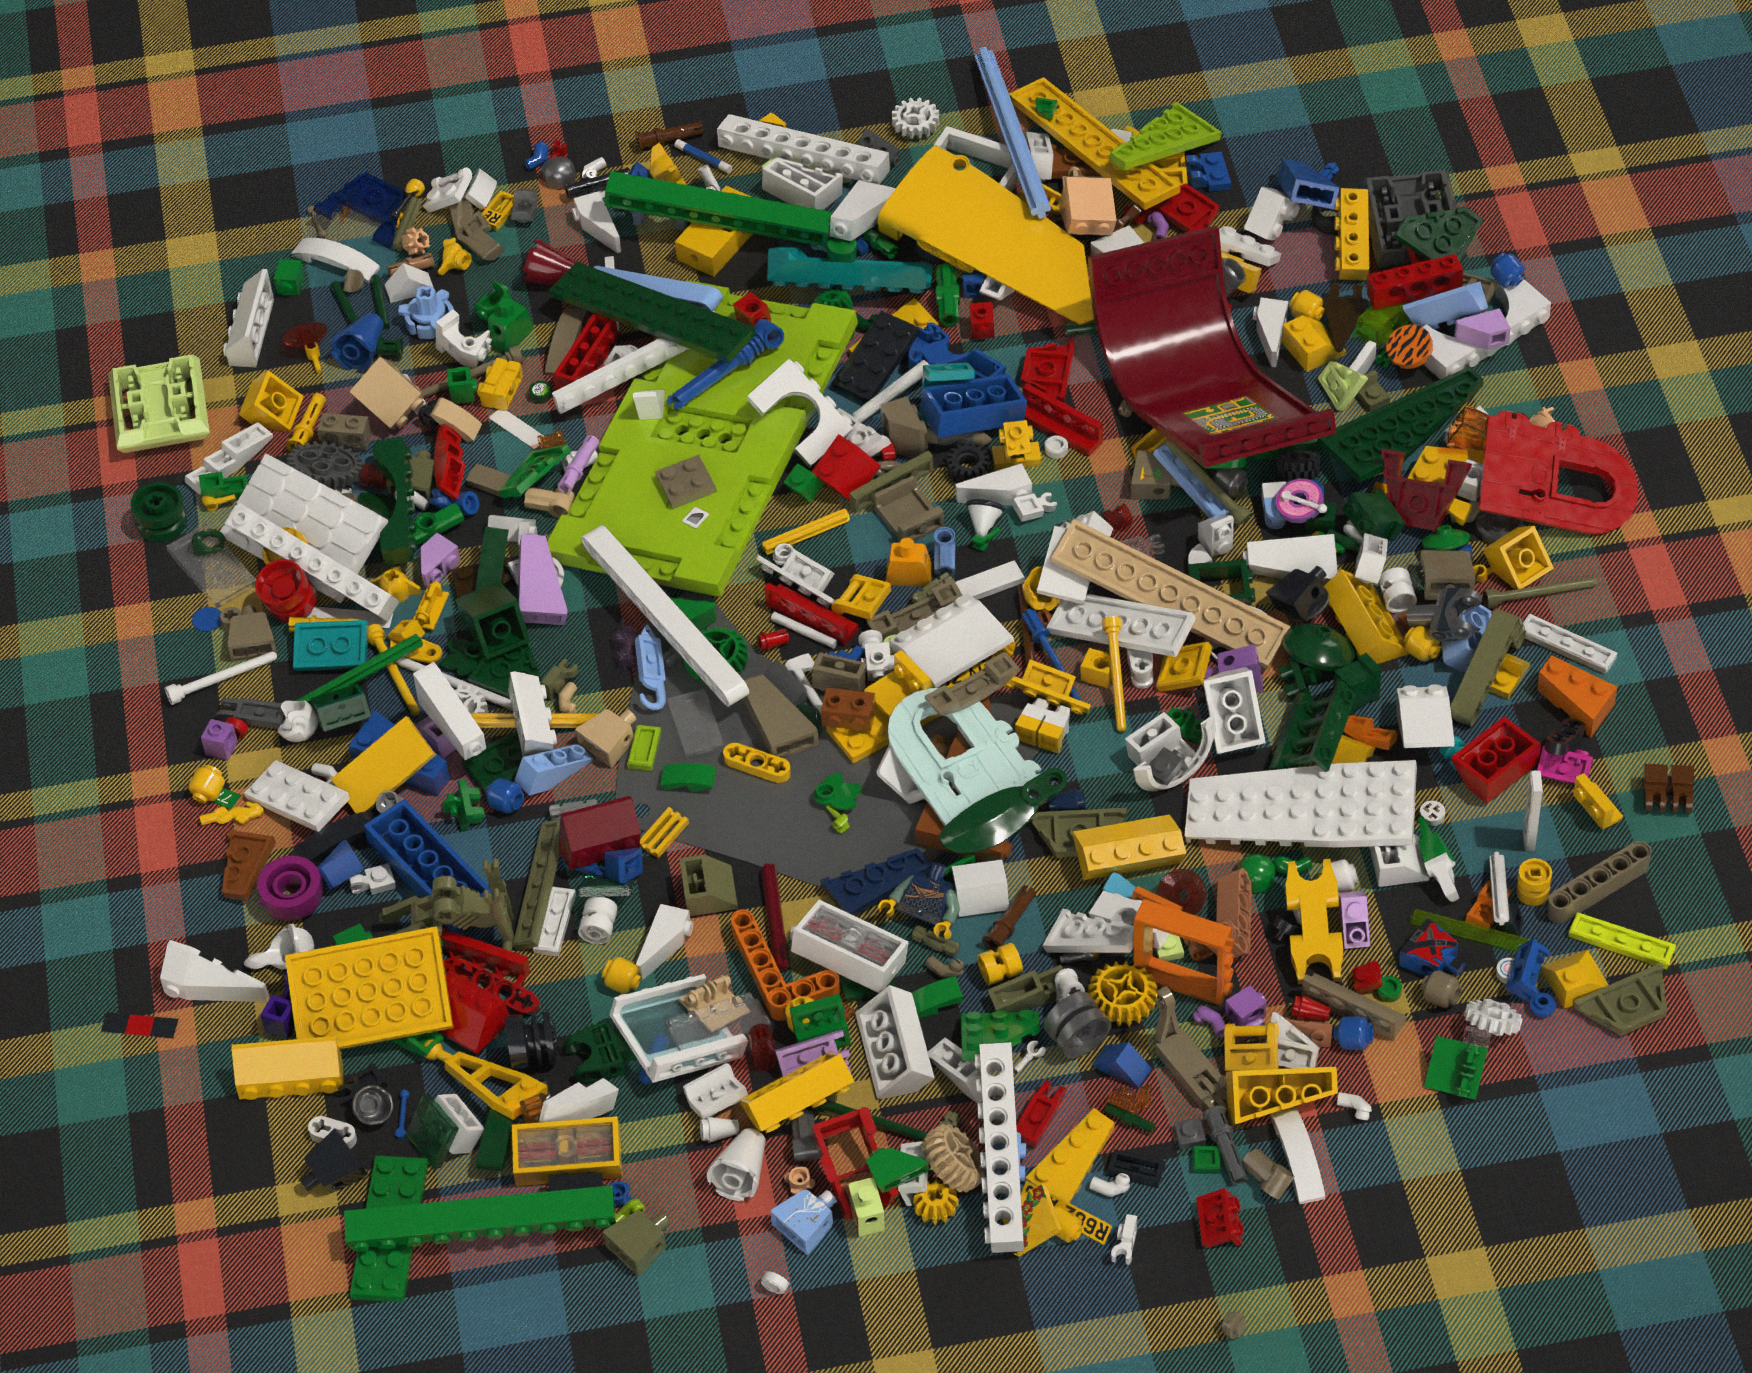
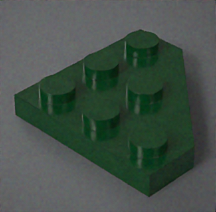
M1466 206L1454 210H1442L1418 216L1412 215L1403 219L1393 237L1425 260L1456 254L1460 261L1484 219Z
M528 643L488 660L483 656L468 677L470 684L510 699L508 691L510 672L516 671L538 676L540 685L542 681Z

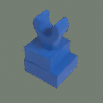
M974 270L973 273H963L964 298L984 297V294L979 292L984 283L983 273L977 272V270Z

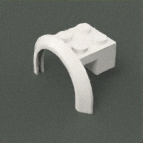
M1165 712L1126 737L1128 757L1137 765L1133 769L1137 785L1146 791H1158L1174 787L1193 775L1206 759L1214 741L1216 732L1214 716H1210L1201 723L1202 740L1197 752L1181 738L1179 725ZM1163 747L1170 751H1173V749L1179 751L1185 757L1184 761L1188 766L1186 772L1180 769L1168 786L1153 777L1150 766Z

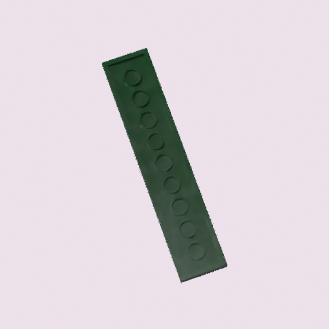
M576 262L549 290L551 297L726 363H730L756 335V330L753 326Z

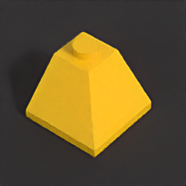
M1588 950L1541 966V971L1564 1009L1573 1006L1574 1000L1609 985Z

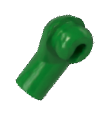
M1278 856L1273 860L1276 871L1287 875L1288 862L1294 860ZM1307 856L1295 861L1299 874L1312 868V862Z

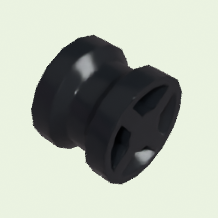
M430 400L426 404V408H422L417 413L421 423L430 429H434L438 425V422L430 416L437 403L436 400Z

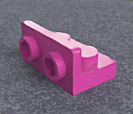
M1543 746L1537 771L1541 772L1542 778L1575 785V778L1584 773L1589 777L1593 757L1589 756L1588 752L1578 749L1565 755H1553L1546 752L1545 746Z

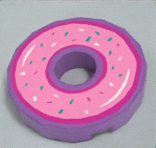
M1309 479L1289 481L1280 488L1276 495L1275 502L1278 512L1284 520L1291 523L1307 522V519L1315 518L1320 512L1318 509L1304 504L1296 505L1293 500L1284 501L1282 499L1284 491H1290L1291 495L1305 498L1307 501L1318 505L1324 504L1321 488Z

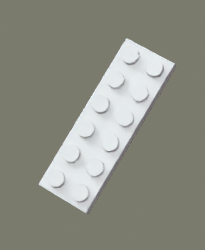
M1087 594L1084 604L1061 599L1046 628L1049 629L1050 634L1109 645L1108 635L1102 630V619L1118 616L1122 622V629H1120V634H1118L1119 647L1177 657L1196 617L1192 612Z

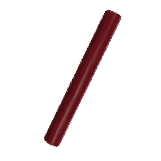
M766 863L761 868L772 955L779 971L784 972L789 967L777 870L774 864Z

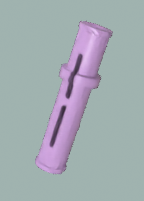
M590 435L586 436L573 461L566 466L565 474L557 485L561 492L566 493L567 491V494L571 493L575 483L582 478L585 466L599 445V440L595 436L591 435V438Z

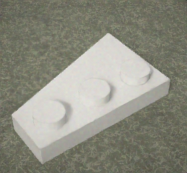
M1224 226L1219 229L1221 251L1226 253L1240 252L1242 258L1268 267L1280 261L1281 253L1275 251L1274 247L1266 244L1262 245L1251 236L1237 233L1232 227Z

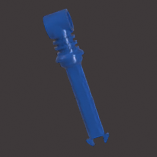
M767 319L758 321L754 326L756 335L730 363L718 360L673 393L672 396L670 395L666 402L670 405L675 401L676 403L673 405L675 410L683 408L687 403L739 365L750 366L755 356H759L764 350L779 347L784 340L783 330Z

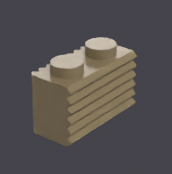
M820 652L813 665L812 687L821 689L824 692L826 688L863 691L866 663Z

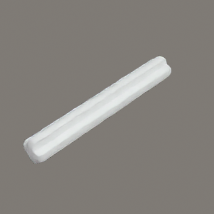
M922 360L855 411L853 417L857 418L860 423L865 422L881 409V404L891 402L923 377V365L929 364Z
M1494 852V855L1489 856L1493 917L1495 922H1499V925H1504V922L1509 921L1504 855Z

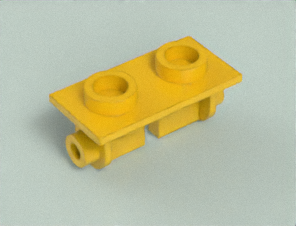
M433 581L428 585L413 618L417 619L423 629L434 631L448 599L449 593L442 591L439 582Z

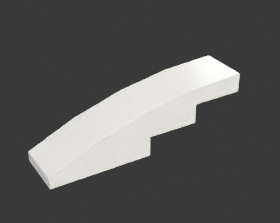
M257 422L222 441V449L204 458L202 467L185 475V483L201 495L199 475L222 472L223 478L229 477L255 456L273 438V434Z

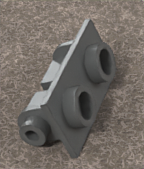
M867 128L856 143V145L889 152L890 166H896L900 161L897 154L900 149Z

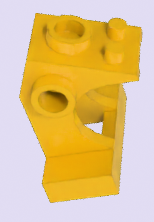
M1027 420L1003 423V429H999V440L1003 445L992 447L994 469L1002 470L1021 463L1023 467L1041 465L1039 443L1030 442V440H1033L1032 425L1028 426ZM1012 455H1024L1023 458H1010Z

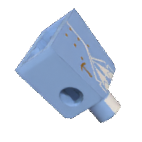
M802 1190L770 1211L772 1225L808 1255L832 1227L833 1217L832 1211L829 1208L837 1202L836 1198L828 1190H825L819 1197H815L808 1190Z

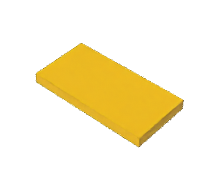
M405 716L331 778L337 788L348 792L350 799L347 802L355 813L371 811L376 806L377 798L382 792L388 790L395 791L432 760L436 754L410 718Z

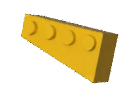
M1315 1067L1226 1072L1229 1125L1238 1124L1337 1094V1068Z

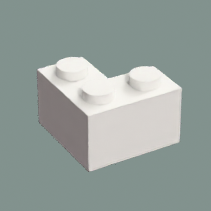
M1261 187L1244 229L1265 239L1275 241L1282 232L1283 221H1292L1297 216L1300 209L1299 202L1290 201L1286 193L1280 190Z

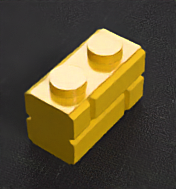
M496 358L493 365L488 366L484 383L481 382L477 390L483 407L492 409L495 407L497 410L504 411L508 409L523 378L522 365L519 362H508L505 359Z

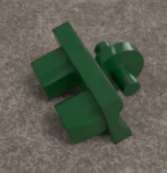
M1288 656L1290 663L1279 667L1281 677L1285 683L1293 679L1296 680V682L1284 687L1290 701H1293L1297 693L1303 691L1312 698L1308 683L1311 686L1317 685V680L1322 676L1321 670L1307 665L1303 669L1302 664L1293 657Z

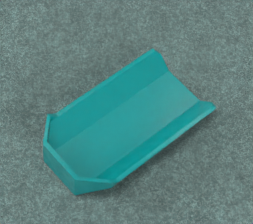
M774 247L768 249L767 281H773L774 286L790 285V282H796V287L812 286V283H818V288L835 287V284L841 285V289H857L858 285L864 286V290L877 291L880 290V287H886V291L900 292L902 288H909L911 293H923L925 289L931 287L933 267L930 263L855 260L853 263L830 262L828 258L808 257L800 248Z

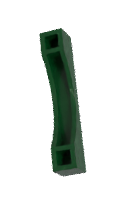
M404 437L376 441V459L380 472L389 479L397 490L394 512L387 525L380 532L381 553L386 566L413 562L414 551H417V542L412 534L416 533V524L414 518L412 519V514H415L414 501L411 500V496H414L413 483L410 482V478H413L411 463L409 464V460L412 459L410 445L406 446Z

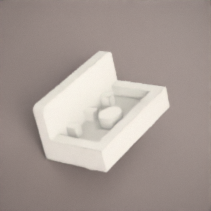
M728 1063L683 1086L690 1108L701 1119L715 1116L719 1111L739 1103V1099L748 1095L746 1087L734 1077L732 1068Z

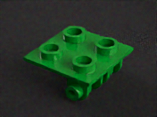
M1436 1036L1424 1087L1476 1100L1488 1048Z

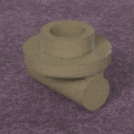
M347 268L343 291H360L364 285L362 272Z

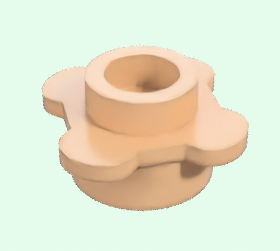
M796 1167L784 1177L785 1182L789 1183L791 1187V1193L794 1195L802 1190L815 1187V1180L810 1178L809 1169L806 1167Z

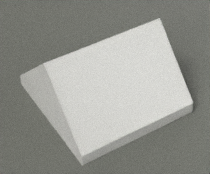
M1002 860L952 866L955 892L957 893L960 907L959 917L1000 912L1008 909V886Z

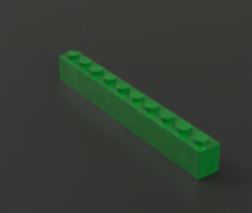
M610 171L605 189L604 206L823 247L827 246L830 234V220L833 212L822 209H813Z
M611 1185L344 1211L345 1242L349 1249H353L355 1252L368 1251L369 1247L379 1246L380 1249H393L396 1245L401 1244L417 1247L421 1246L423 1242L433 1241L434 1244L449 1243V1240L453 1239L470 1242L476 1240V1237L487 1236L488 1239H500L506 1234L523 1237L530 1235V1232L541 1231L542 1234H553L559 1229L576 1232L583 1230V1227L594 1226L596 1229H606L616 1223L614 1190Z

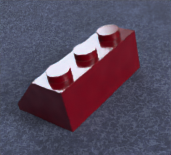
M631 796L560 814L558 851L570 870L605 861L604 852L640 848L641 832Z

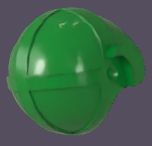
M496 281L492 283L495 291L484 295L474 304L476 308L475 314H478L486 323H488L489 316L499 308V302L502 299H512L508 287Z

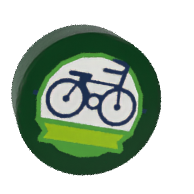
M536 381L530 385L529 395L533 402L545 403L552 398L553 392L550 383Z

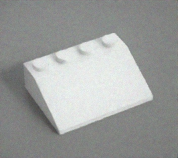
M968 594L958 597L955 602L938 609L933 615L918 621L916 625L899 632L897 636L889 640L893 655L902 650L932 679V686L934 688L939 687L1014 642L1013 636L979 600Z

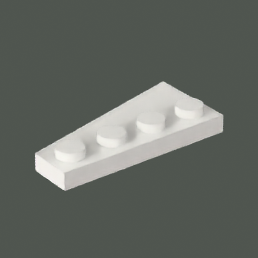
M1062 909L1042 946L1047 953H1131L1134 947V926L1116 921L1108 923L1100 917L1092 919L1088 918L1084 913L1078 912L1075 915L1071 914L1070 910Z

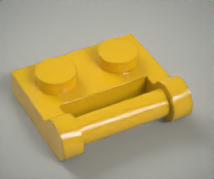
M855 574L849 580L850 585L842 596L833 602L831 608L833 612L839 615L848 613L871 620L891 592V583ZM860 590L858 594L855 596V598L852 600V602H849L853 595L856 593V591Z
M1269 1022L1268 1025L1256 1026L1226 1024L1224 1028L1225 1071L1279 1069L1278 1023ZM1240 1036H1267V1043L1235 1044V1038Z

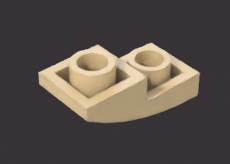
M444 398L438 399L430 415L441 426L446 424L456 431L467 443L474 441L482 425L480 421L466 410Z

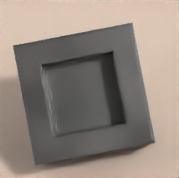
M1200 1118L1174 1122V1130L1180 1150L1206 1145V1138Z

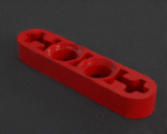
M457 959L450 966L449 970L478 985L480 977L489 976L490 984L483 989L499 998L500 990L504 986H510L512 989L511 996L503 999L506 1007L523 1015L531 1016L532 1012L536 1011L537 1013L540 1008V1000L534 993L465 959ZM465 967L469 973L473 974L472 978L464 974L460 975L457 972L458 968L463 969ZM518 996L524 1000L530 999L533 1005L525 1008L521 1002L517 1001Z

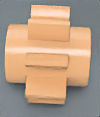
M413 227L407 229V234L401 237L403 239L402 247L409 252V255L415 253L417 256L424 254V249L430 247L429 235L423 231V228L415 229Z

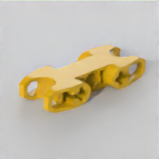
M1323 859L1322 875L1312 881L1304 880L1300 877L1295 861L1288 862V874L1285 884L1287 911L1300 910L1302 935H1290L1291 963L1295 970L1298 984L1303 983L1307 967L1315 962L1326 964L1330 968L1333 982H1341V965L1343 961L1342 933H1329L1327 908L1339 907L1338 885L1331 859Z

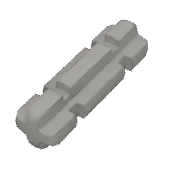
M596 799L586 800L587 803L577 801L563 803V806H559V804L550 805L549 813L552 820L560 819V814L598 803Z

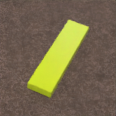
M1578 912L1568 934L1570 938L1651 965L1661 963L1664 969H1668L1676 948L1675 944Z

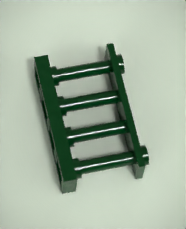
M1342 680L1337 681L1332 696L1316 701L1305 691L1297 693L1269 770L1297 768L1315 762L1325 772L1329 771L1356 698V694ZM1327 708L1325 715L1316 717L1318 710ZM1320 727L1318 734L1309 736L1311 729ZM1314 745L1311 753L1302 755L1304 748Z

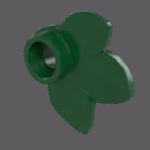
M467 639L447 641V646L452 654L442 660L440 666L448 671L457 670L458 676H465L473 672L483 655L475 642H470Z

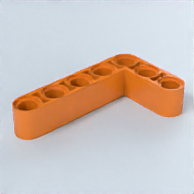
M741 909L732 914L733 938L762 1000L774 1020H787L785 1015L787 1004L797 997H802V995L819 1000L840 994L839 977L831 970L821 971L785 984L752 913Z

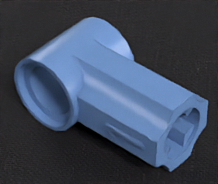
M940 527L934 532V574L938 576L944 572H947L949 575L955 574V533L949 527Z

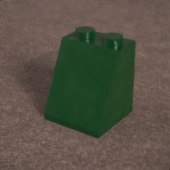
M500 581L455 599L463 623L486 660L531 642L517 599Z

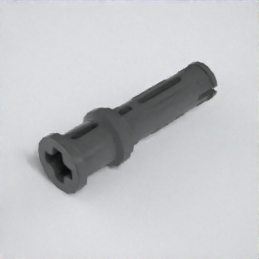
M1221 1105L1211 1107L1204 1111L1202 1115L1203 1119L1209 1124L1211 1130L1210 1137L1219 1147L1231 1184H1242L1245 1180H1248V1177L1233 1142V1128L1228 1125L1225 1117L1226 1109Z

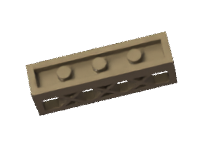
M1316 973L1312 977L1306 974L1303 979L1302 995L1330 1007V1011L1342 1017L1362 1016L1367 1018L1368 1022L1373 1024L1374 1032L1392 1041L1396 1039L1406 1023L1407 1016Z

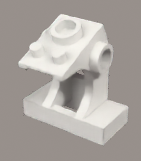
M451 310L436 322L435 348L441 353L447 351L460 364L470 366L471 368L477 367L479 361H484L487 350L490 351L492 345H489L492 341L489 330L477 338L464 337L459 332V314L454 310Z

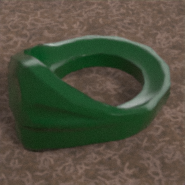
M214 529L199 531L192 537L193 552L197 556L218 553L225 546L226 538L222 532ZM212 536L218 538L220 543L211 548L203 544L201 540Z

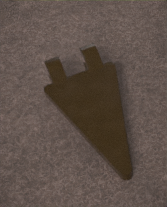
M1331 283L1329 296L1322 297L1335 351L1338 353L1343 351L1368 305V300L1362 298L1363 285H1354L1351 298L1339 297L1340 283Z

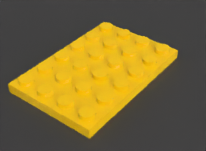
M437 926L285 955L296 1039L336 1036L339 1049H346L454 1028Z

